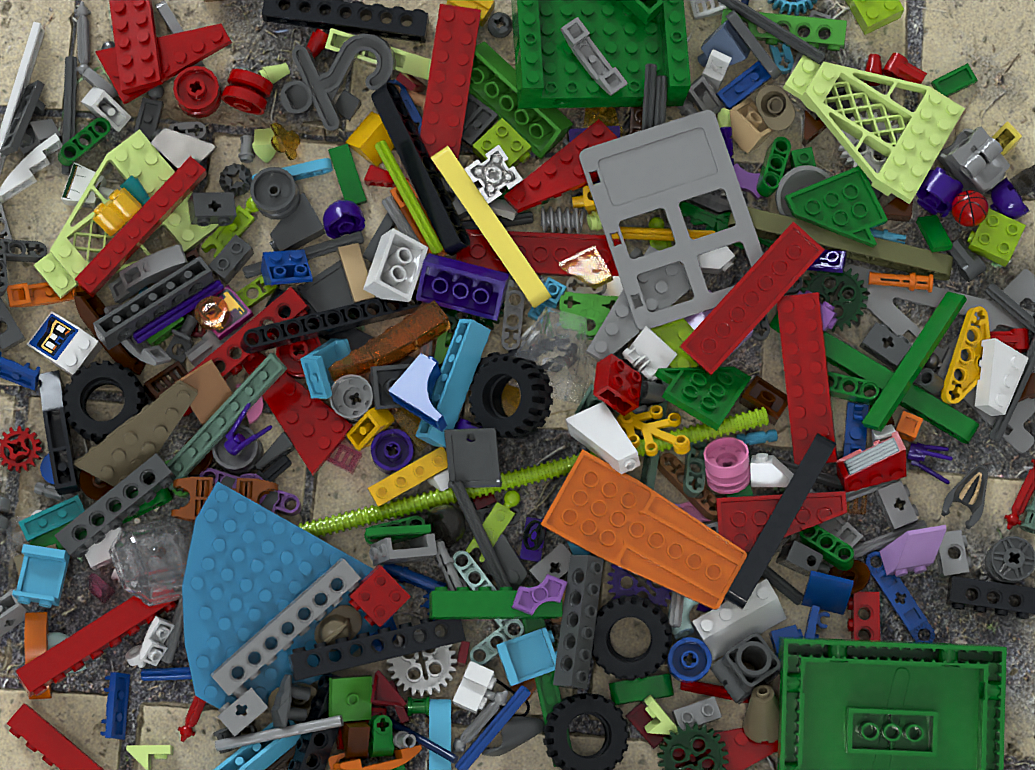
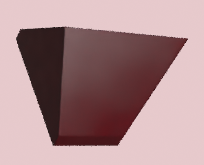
M380 670L375 672L370 703L378 706L407 707L406 701Z

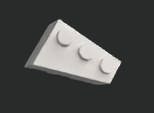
M996 338L982 340L983 354L982 360L979 362L981 373L980 380H977L975 407L990 416L1005 415L1029 358Z

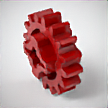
M18 426L17 431H14L11 427L9 428L10 433L6 434L3 432L4 439H0V460H3L1 465L3 467L8 465L7 469L11 472L14 468L17 473L21 472V468L28 472L29 465L36 467L35 459L41 460L38 453L43 452V449L38 447V445L42 441L36 439L38 435L35 432L31 433L28 427L24 431L21 426ZM29 439L32 442L33 451L29 449ZM12 447H15V448H20V447H22L26 452H24V451H22V452H21V451L16 452L15 449L12 448ZM6 449H8L10 452V459H8L6 456Z

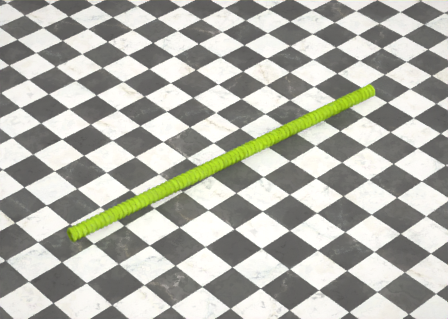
M761 407V410L756 408L753 412L748 410V413L741 412V415H738V413L733 417L729 415L728 418L724 419L717 431L702 422L701 425L697 423L696 426L689 425V428L685 426L681 430L679 428L676 431L670 430L669 434L674 436L685 435L689 438L690 443L696 444L699 440L700 442H703V439L708 441L711 437L716 439V436L723 437V434L728 436L731 432L736 434V431L742 432L743 429L748 431L751 427L752 429H755V426L760 428L763 424L768 426L769 418L766 409ZM652 436L653 441L658 446V451L664 452V449L671 450V447H673L672 444ZM640 439V446L635 448L638 456L641 455L642 457L646 454L644 439ZM590 452V454H592V455L596 456L597 458H599V457H598L597 455H595L593 452ZM573 454L570 458L569 456H566V459L561 457L558 461L553 459V462L546 461V464L541 462L538 466L533 464V467L527 466L526 469L521 467L518 471L517 469H514V472L509 470L506 474L501 472L502 487L465 489L469 498L475 499L476 496L481 498L484 494L485 496H488V493L493 495L496 491L501 493V490L504 489L505 491H508V488L513 490L516 486L521 488V485L527 486L528 483L533 485L536 481L540 483V480L547 481L548 478L553 480V477L556 476L557 478H560V475L567 476L566 474L571 471L578 456ZM452 488L444 491L436 489L434 492L429 490V493L423 492L422 495L417 493L414 497L410 495V498L405 496L402 500L399 498L396 499L397 501L390 500V503H385L380 507L371 505L368 508L365 506L362 510L361 508H358L357 511L353 509L350 513L345 511L344 514L338 513V516L333 514L330 518L325 516V519L319 518L318 521L313 519L310 523L309 521H306L305 524L299 523L298 527L318 538L320 535L325 537L328 533L329 535H332V532L337 534L340 530L345 532V529L352 530V527L357 529L360 525L365 527V524L371 525L372 522L377 524L380 520L381 522H384V519L389 521L392 517L397 519V516L404 517V514L409 516L412 512L417 514V511L423 512L424 509L429 511L432 507L436 509V506L441 508L444 504L446 506H449V503L456 504L457 499Z

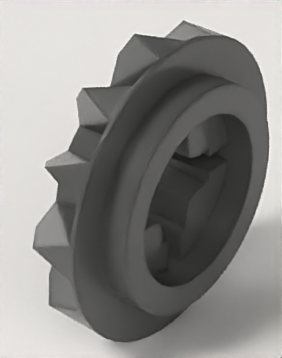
M233 163L230 166H226L220 172V186L224 192H233L234 196L243 195L250 189L252 174L243 164ZM239 173V179L242 182L236 181L232 186L233 181L230 177H235Z

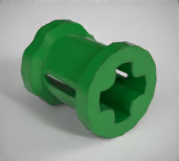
M430 696L415 699L408 697V716H412V714H426L429 716Z

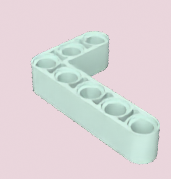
M458 551L453 555L454 567L471 591H478V587H491V591H496V588L469 553ZM459 557H466L468 563L466 566L460 567L456 564V560ZM479 574L481 577L480 582L477 584L471 583L469 581L470 575ZM493 619L499 628L472 648L470 660L485 666L496 658L499 654L497 649L491 646L492 639L500 638L505 642L522 636L524 626L519 619ZM511 625H517L520 628V633L511 635L508 632V628ZM477 651H483L486 654L485 659L481 662L473 658L474 653Z

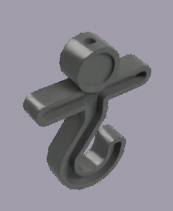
M365 33L355 35L343 43L329 71L321 73L310 49L306 46H296L292 50V57L303 81L294 80L284 85L280 93L281 104L287 111L296 114L308 112L315 106L324 127L330 131L338 130L342 125V119L333 100L344 83L358 54L362 51H370L375 55L377 67L373 73L367 76L365 83L368 89L377 90L388 83L395 73L396 59L393 49L387 41L377 35Z

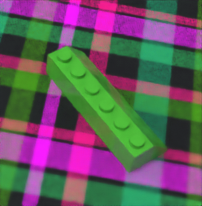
M485 41L476 45L469 93L497 113L499 116L498 120L503 118L531 145V151L537 157L543 159L565 137L573 123L557 108L518 109L515 69Z

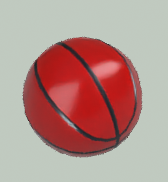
M966 190L960 192L953 199L951 205L952 216L962 226L973 227L979 225L987 217L988 202L978 191Z

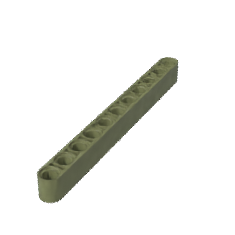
M747 207L756 234L760 238L776 241L794 221L823 249L846 251V258L907 273L915 272L916 275L929 276V274H933V279L946 281L950 279L953 257L939 252L932 253L931 250L876 237L874 239L877 245L870 247L797 218ZM730 212L728 228L735 226L732 212Z

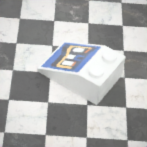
M53 311L50 312L26 344L70 376L74 373L78 375L81 372L80 368L84 365L87 368L103 347L94 337Z

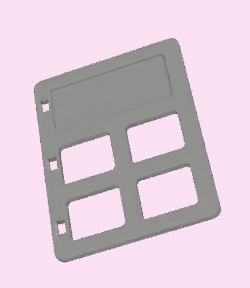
M700 111L583 149L580 152L579 160L635 325L639 330L642 331L645 326L652 329L713 309L734 287L731 286L713 293L709 292L697 259L698 255L738 242L743 244L750 267L763 255L741 187L713 111ZM597 171L600 182L594 185L590 173ZM722 189L730 206L735 226L697 239H691L679 203ZM663 209L670 225L675 245L642 257L630 258L619 223L642 214ZM618 233L621 244L614 246L611 234ZM676 262H681L694 298L655 312H649L637 276ZM639 294L642 306L636 308L632 296Z

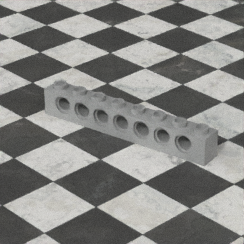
M344 558L339 559L210 674L211 677L228 696L232 693L234 695L238 694L244 688L243 683L248 679L252 681L261 673L259 669L263 665L269 666L277 659L276 654L281 649L286 651L294 643L292 640L298 634L302 636L310 629L309 624L314 620L318 622L327 614L325 610L331 605L335 607L343 600L342 595L346 591L352 592L357 588L361 577ZM335 578H340L342 581V586L338 590H333L331 587V582ZM318 593H324L326 597L325 602L320 605L316 604L315 596ZM303 607L309 610V616L306 619L298 617V611ZM286 622H291L293 625L292 631L284 634L281 629L282 625ZM275 637V647L266 648V639ZM252 652L260 654V659L256 663H250L248 660V656ZM237 666L242 667L243 675L239 678H234L232 676L233 668Z

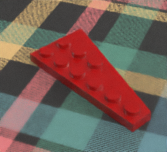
M220 23L157 37L163 83L184 69L197 64L231 44L232 41L223 25ZM115 47L95 51L124 104L157 87L153 86L123 94L120 89Z
M598 119L506 193L504 199L517 213L542 204V201L552 197L557 198L562 196L564 192L574 191L588 185L579 160L580 152L583 149L617 139L618 137ZM597 171L590 173L593 183L599 181Z
M258 352L260 355L252 362L247 361L243 365L249 376L266 358L262 353ZM286 372L262 395L313 476L346 438V434L353 427L351 423L338 415L319 398H311L309 390Z
M846 491L809 493L784 538L846 514ZM782 494L716 498L718 534L746 553L750 552Z

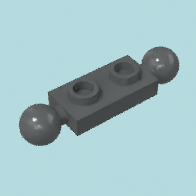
M158 85L148 91L150 99L142 98L133 132L134 134L140 129L150 142L153 140L151 136L158 128L164 106L163 101H158L164 95L162 85Z

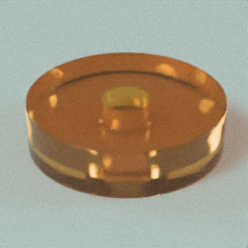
M216 296L202 299L195 308V318L198 324L207 330L221 328L227 323L230 316L227 303L222 298Z

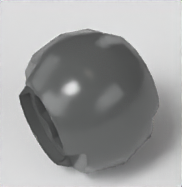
M497 12L489 18L487 28L494 37L504 38L511 33L513 22L506 13ZM502 22L503 26L497 28V24Z

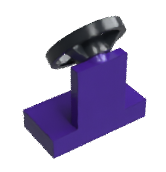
M526 517L520 560L535 563L541 561L546 528L540 525L543 519Z

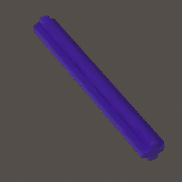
M220 280L214 281L133 333L134 340L140 344L194 310L224 288Z

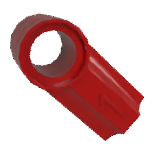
M892 53L882 70L888 77L921 84L927 75L926 72L908 63L907 58L899 53Z
M1016 328L1010 331L990 332V339L996 338L1020 353L1027 352L1030 347L1029 329Z

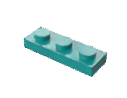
M76 495L18 523L27 542L73 521L85 509L79 496Z

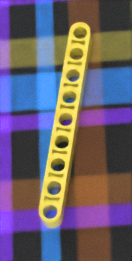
M446 146L430 157L532 307L535 309L552 296L451 149Z

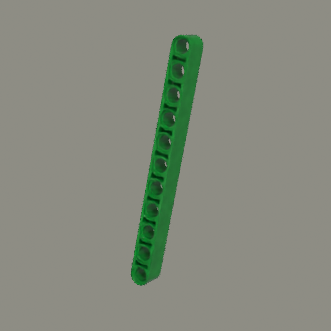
M777 311L769 326L780 333ZM824 331L827 362L851 377L875 382L881 394L894 372ZM914 384L911 385L899 404L964 444H969L979 427V424L973 419Z

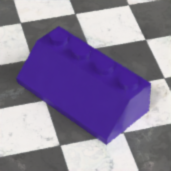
M429 253L423 261L416 300L497 321L506 295L510 274Z

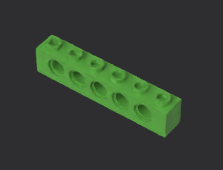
M723 9L721 25L727 20L725 16L733 10ZM759 12L781 27H788L789 32L817 49L820 46L827 47L829 51H840V49L845 47L847 20ZM738 14L742 21L748 24V29L757 40L765 41V44L778 45V42L784 43L768 32L759 33L757 25ZM802 28H806L810 31V34L807 37H800L798 32ZM827 30L831 35L828 39H821L819 33Z

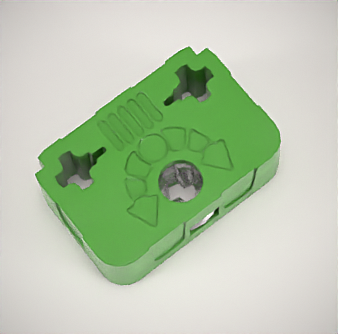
M565 292V295L560 297L558 334L564 338L593 340L610 312V305H614L618 297ZM568 301L572 302V308H568ZM590 323L592 327L595 328H592L591 331H588L587 328L583 326H587V324Z

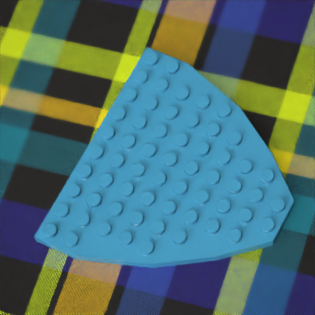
M217 481L195 518L182 582L184 645L195 696L219 709L227 702L230 704L235 702L237 697L233 693L228 696L211 677L210 674L339 559L344 558L361 577L358 583L373 568ZM333 579L331 582L332 589H340L342 586L341 579ZM346 591L342 595L343 600L335 607L332 605L325 610L327 614L322 619L338 606H352L349 603L351 598L348 594L350 592ZM318 593L314 599L315 603L318 605L323 604L326 599L325 594ZM306 607L298 611L300 619H306L309 616V610ZM361 609L358 610L362 619L361 629L358 634L365 632L371 634L380 628L376 624L372 627L363 618L366 614ZM314 620L309 624L310 629L304 635L300 636L298 634L292 640L294 642L292 646L286 651L281 649L276 654L277 659L269 666L263 665L259 669L261 673L252 681L250 679L245 681L243 686L247 690L252 687L263 702L268 705L269 695L277 687H280L284 675H292L288 655L293 654L292 650L305 647L306 651L314 649V644H317L314 632L321 620L318 622ZM284 623L281 628L284 634L290 633L293 629L292 623ZM267 638L265 641L266 648L275 647L276 638ZM352 645L350 648L351 655L360 647ZM338 651L329 652V659L337 662L340 657ZM252 652L248 656L250 663H256L260 659L258 652ZM309 655L307 663L311 667H316L318 658L315 655ZM237 666L233 668L232 676L234 678H239L243 675L242 667ZM322 675L293 681L292 677V683L304 682L310 685L319 680ZM237 705L236 707L238 710L236 714L240 715L246 713L245 710L248 707L246 705Z

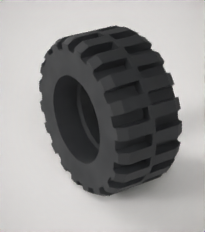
M514 356L492 358L488 361V364L484 363L480 367L481 372H476L473 378L475 380L474 384L470 386L472 393L469 396V403H472L470 410L472 415L476 416L474 420L477 425L481 426V428H496L497 437L523 439L538 432L537 427L544 426L546 423L544 419L550 416L551 410L549 408L550 405H553V398H551L553 388L548 384L550 382L548 374H543L545 372L540 365H536V362ZM514 378L520 387L521 400L515 413L508 417L503 410L501 397L506 384Z
M104 360L102 364H98L97 361L92 362L88 368L84 365L80 368L81 372L78 375L74 373L71 376V384H66V395H63L62 400L65 404V407H63L64 414L67 416L69 424L84 439L93 441L95 444L101 443L106 439L107 435L132 416H136L148 404L145 389L137 376L120 363L115 362L112 364L110 361ZM103 385L117 386L125 397V403L121 412L108 421H96L91 418L86 410V403L90 394L96 388Z
M623 595L608 601L607 604L599 609L596 616L591 655L595 657L596 664L605 669V673L608 675L613 674L616 676L615 678L620 680L626 678L628 681H634L636 678L643 679L649 674L655 673L664 664L672 645V628L666 613L662 612L658 604L655 605L650 599L646 597L645 599L641 598L639 595ZM623 618H637L643 621L650 630V646L638 657H624L618 654L611 645V629L617 621Z
M574 694L562 699L560 703L553 707V711L548 713L547 723L543 727V732H545L543 743L547 747L546 753L548 757L553 759V763L557 767H560L562 770H613L615 765L622 761L624 758L622 755L629 746L626 742L627 738H630V732H627L626 726H628L627 719L623 718L622 710L617 708L612 700L606 699L599 694ZM583 714L593 715L598 718L605 730V741L602 748L590 756H581L575 753L567 742V729L570 722L575 717Z

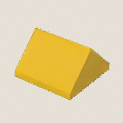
M372 111L345 141V144H348L350 148L376 167H379L383 161L375 148V144L385 140L390 151L395 148L380 115Z

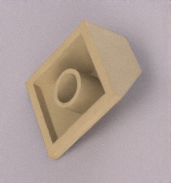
M751 98L730 110L733 140L747 154L758 148L774 132L765 124L756 103Z

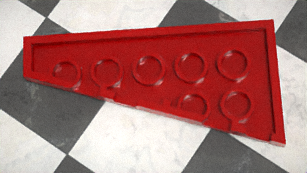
M743 728L715 732L713 736L720 734L721 738L718 742L724 741L726 744L722 749L727 750L729 754L723 756V758L728 759L729 763L722 764V766L727 770H744L778 751V740L773 743H769V741L756 743L746 736ZM696 739L692 746L694 748H701L704 740ZM677 748L673 751L672 755L679 758L684 754V750ZM707 749L704 753H709L711 750ZM694 754L689 755L690 760L695 762L696 757ZM705 759L702 762V767H711L713 760ZM682 763L675 764V767H679Z

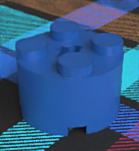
M686 637L677 641L671 647L667 656V667L670 674L675 679L684 683H693L701 680L709 671L712 663V655L706 644L700 639ZM688 655H691L692 660H695V663H691L690 666L686 665L687 662L683 660Z

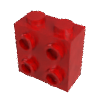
M611 353L597 362L593 395L613 410L625 416L639 407L642 375Z
M377 565L359 583V586L348 594L351 598L349 603L355 610L361 609L366 614L363 618L372 627L375 624L381 627L411 597L381 565Z

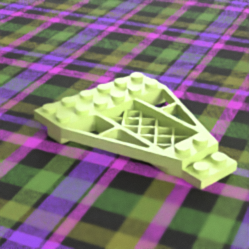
M804 54L783 86L784 90L799 98L808 109L818 115L872 181V187L887 196L892 193L908 204L913 200L965 109L930 86L828 62H823L820 65ZM859 79L888 85L890 89L884 95ZM844 87L847 95L839 96L837 88ZM895 87L923 95L914 112L907 110L890 98ZM830 90L832 91L833 97H827ZM862 98L864 106L857 107L854 99ZM849 100L851 108L843 109L841 101ZM835 102L838 110L832 109L827 103ZM880 109L882 117L874 118L872 110ZM866 111L869 119L861 120L859 112ZM853 113L855 121L848 119L845 114ZM897 120L900 128L892 129L890 121ZM884 122L886 130L879 131L876 123ZM871 124L873 132L864 129L863 125ZM841 129L859 140L856 147L850 142V140L845 136ZM901 133L896 141L894 134ZM888 135L891 143L883 141L881 136ZM862 142L887 157L878 173L873 170L859 153L858 149Z
M140 129L105 156L52 245L50 253L34 264L35 269L60 299L78 286L75 278L89 264L90 252L99 253L102 250L90 248L91 239H104V248L106 240H112L114 237H110L106 232H104V235L92 234L93 223H96L93 220L94 212L74 227H71L91 191L96 194L103 204L110 200L105 199L95 188V184L107 164L111 162L125 181L132 175L135 179L138 178L150 198L175 173ZM192 192L157 228L159 229L161 226H164L174 240L182 246L184 253L190 252L203 242L205 237L219 227L218 224H210L208 226L191 224L188 200ZM90 224L89 233L80 232ZM74 236L72 245L69 240ZM77 236L89 237L88 248L76 246ZM143 244L139 247L146 256L151 255ZM78 251L87 252L86 260L81 256V254ZM135 262L124 264L116 273H119Z

